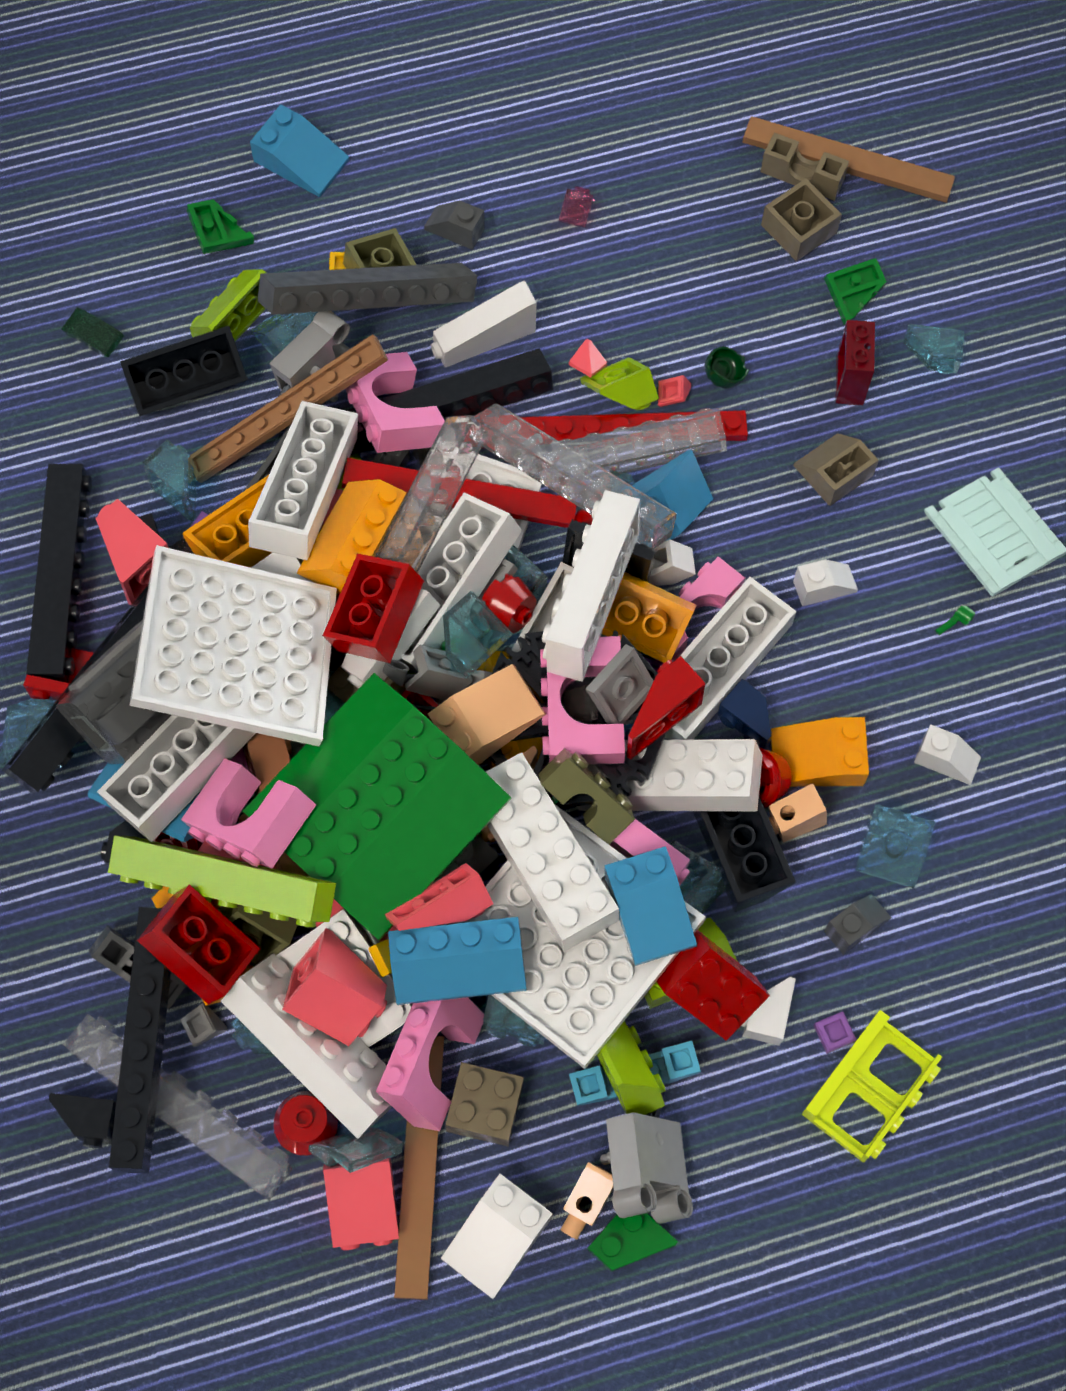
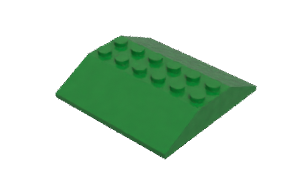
M373 673L324 725L323 740L320 746L306 744L252 800L243 812L250 817L259 808L278 780L297 787L310 798L316 806L284 852L310 877L336 883L334 900L380 941L393 927L385 914L420 895L432 885L512 798L415 706Z

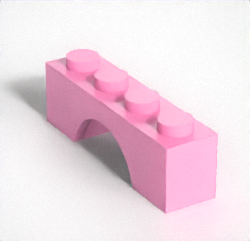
M717 557L712 563L707 562L703 565L697 574L699 577L693 583L687 582L680 590L679 596L697 605L696 608L703 606L722 608L742 586L745 577L720 557ZM684 632L671 659L673 662L686 649L688 642L686 632Z

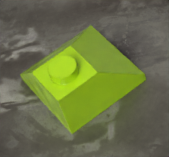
M630 357L604 367L592 377L586 375L580 378L583 385L631 409H645L651 405V402L659 399L650 368Z

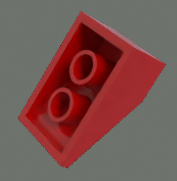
M682 656L674 662L672 660L666 661L657 670L658 674L628 735L626 756L630 760L702 705L706 683Z

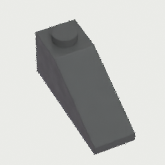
M107 925L89 949V953L92 958L130 983L135 944ZM172 972L168 1009H170L186 987V984Z

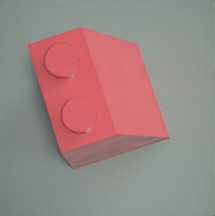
M116 499L112 504L104 506L95 519L128 604L131 606L149 584L156 545L169 547L167 542L119 499Z
M325 928L293 968L282 1010L343 1044L350 1046L357 1036L360 1038L364 1036L374 1016L380 1017L387 1005V1000H385L387 985L331 930Z
M382 1144L325 1152L323 1173L333 1248L341 1247L342 1250H353L359 1248L360 1244L365 1243L383 1246L391 1244L395 1239H399L390 1145Z

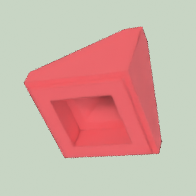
M586 339L570 359L568 365L588 377H592L607 366V361L592 341Z
M684 375L658 381V406L663 407L684 402L691 389V382Z

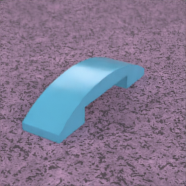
M692 1040L662 1048L660 1052L649 1054L653 1063L650 1071L652 1075L658 1073L664 1085L701 1072ZM600 1065L569 1074L577 1106L617 1098L603 1067L600 1068Z

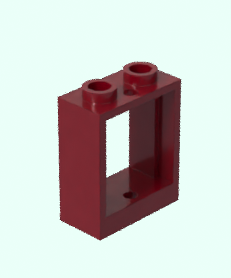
M846 321L836 355L835 404H864L874 374L875 322Z

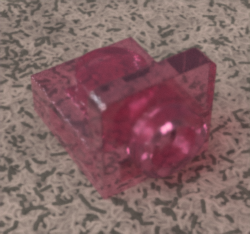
M575 186L574 190L567 188L559 222L586 229L591 206L595 200L594 196L590 194L589 189Z

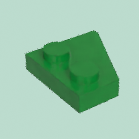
M211 199L187 204V214L203 254L254 244L253 234L250 231L246 233L237 225V220L231 214L224 212L215 200Z
M877 258L826 274L824 278L844 325L847 320H852L887 282Z
M647 1213L627 1218H620L616 1215L587 1250L613 1272L631 1263L648 1258L653 1254L673 1248L678 1241Z

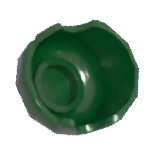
M725 346L713 349L705 361V372L708 379L713 385L727 389L739 385L749 373V369L745 367V357L737 354L732 348Z

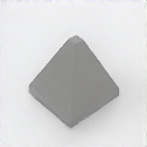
M204 1003L180 1019L193 1047H197L228 1030L221 1019Z

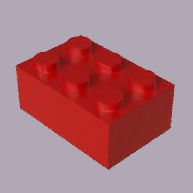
M357 553L322 636L339 652L391 663L424 580L410 564Z
M190 884L173 894L137 939L144 948L208 1005L228 993L260 950L251 939Z
M696 930L694 936L697 947L679 952L656 982L665 995L727 1041L770 995L754 974L700 931Z

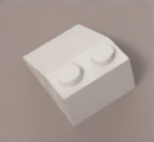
M499 1174L451 1242L441 1260L490 1298L494 1299L548 1225L553 1213L503 1175Z

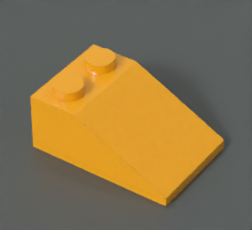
M835 717L771 728V752L783 756L788 762L792 775L790 787L808 786L812 783L814 786H864L869 776L865 717Z

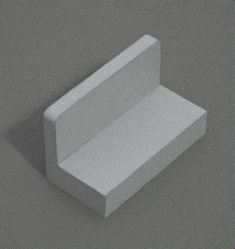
M419 645L413 651L419 672L405 683V687L410 692L447 700L452 695L465 689L473 682L465 656Z

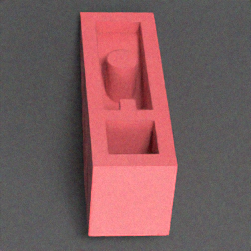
M465 863L430 885L420 895L386 913L385 916L394 927L401 931L465 922L483 914L485 909L493 905V902L479 873Z

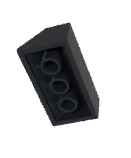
M229 325L120 361L139 416L248 380Z
M760 797L758 799L757 811H693L734 912L762 903L795 884L794 876Z

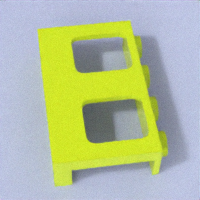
M881 1010L874 1016L801 1114L863 1163L870 1156L874 1159L878 1157L886 1146V1143L882 1141L888 1131L893 1134L897 1131L905 1120L900 1114L906 1106L912 1109L923 1095L919 1091L925 1081L931 1084L941 1070L937 1064L942 1056L938 1054L934 1058L887 1022L890 1017ZM887 1044L896 1047L921 1067V1074L905 1095L896 1093L869 1070L872 1062ZM851 1093L858 1095L885 1117V1123L868 1145H862L833 1122V1115Z

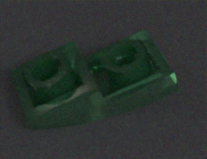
M78 307L61 328L68 336L85 343L91 350L108 358L124 337L120 331Z

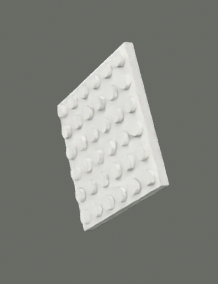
M156 545L129 706L320 746L323 740L331 644L322 635L335 607L337 588Z
M556 806L609 892L605 880L604 865L627 858ZM507 860L485 886L493 905L485 909L480 916L458 923L511 917L519 918L527 991L493 994L492 996L586 1069L679 952L635 966L620 921L563 952ZM685 902L691 926L695 933L704 923L706 917Z

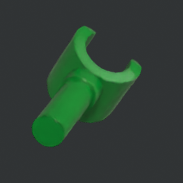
M960 606L953 617L938 627L935 632L940 636L958 621L967 626L974 618L975 612L968 606Z

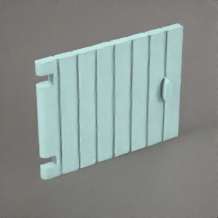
M999 467L990 473L994 479L990 482L986 476H982L940 500L939 505L942 510L937 511L933 505L924 509L927 517L933 522L935 527L941 532L947 542L950 543L951 547L958 553L992 597L1066 554V547L1058 540L1036 511L1032 509L1031 505L1023 498Z

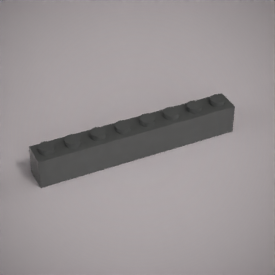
M463 263L260 274L258 302L272 315L474 302L478 275Z

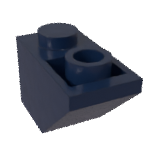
M741 679L720 703L717 715L720 716V720L725 726L737 729L743 734L744 739H755L760 748L766 749L771 738L766 696L744 679Z

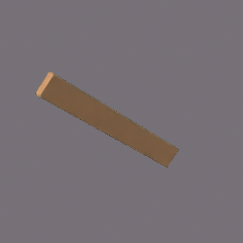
M751 116L743 136V143L766 149L775 132L798 141L799 153L808 160L819 161L823 153L827 152L849 161L847 174L947 203L955 179L953 175Z
M372 334L188 456L187 460L196 480L203 483L291 425L302 401L321 405L387 362L388 358L378 338Z
M436 1036L429 1055L430 1077L433 1084L440 1091L442 1086L444 1036ZM408 1121L406 1122L394 1298L428 1300L439 1131L414 1127Z

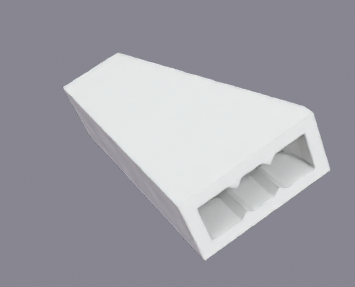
M525 280L434 330V343L431 344L434 357L441 359L446 368L535 333L536 301Z
M423 588L419 592L392 660L399 661L441 606ZM347 653L341 665L350 675L347 680L358 689L373 673L383 681L387 678L382 671L385 662Z

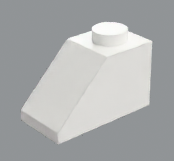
M669 539L650 548V550L655 551V556L648 583L655 586L674 585L696 575L691 547Z
M826 559L798 566L793 580L802 606L853 594L858 591L849 565Z
M930 724L923 737L914 763L971 785L981 756L959 735Z
M789 977L767 990L770 996L741 1025L744 1027L742 1037L780 1046L785 1034L796 978Z

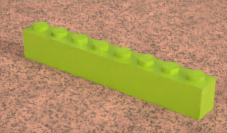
M114 835L108 873L120 875V881L138 884L140 880L144 881V887L162 890L163 886L169 887L168 893L175 894L190 884L207 901L212 902V898L218 899L219 906L237 908L238 905L244 906V912L252 914H263V911L270 912L269 918L289 921V917L296 919V925L315 927L316 922H330L336 887L334 882L271 869L261 865L254 867L248 862L157 841L150 842L148 839L135 836Z

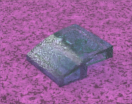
M371 1127L359 1139L348 1131L311 1144L308 1151L327 1167L339 1163L351 1173L370 1166L375 1162L401 1154L403 1142L383 1130Z

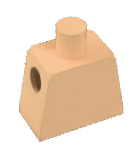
M813 783L769 806L770 823L775 834H779L782 842L789 841L827 825V810ZM786 817L793 818V819L788 820V821L783 820V819L786 818Z
M592 1162L587 1163L563 1208L569 1215L560 1229L562 1232L578 1240L586 1223L591 1226L594 1225L614 1189L611 1173ZM583 1196L589 1197L592 1201L588 1212L583 1211L579 1207Z

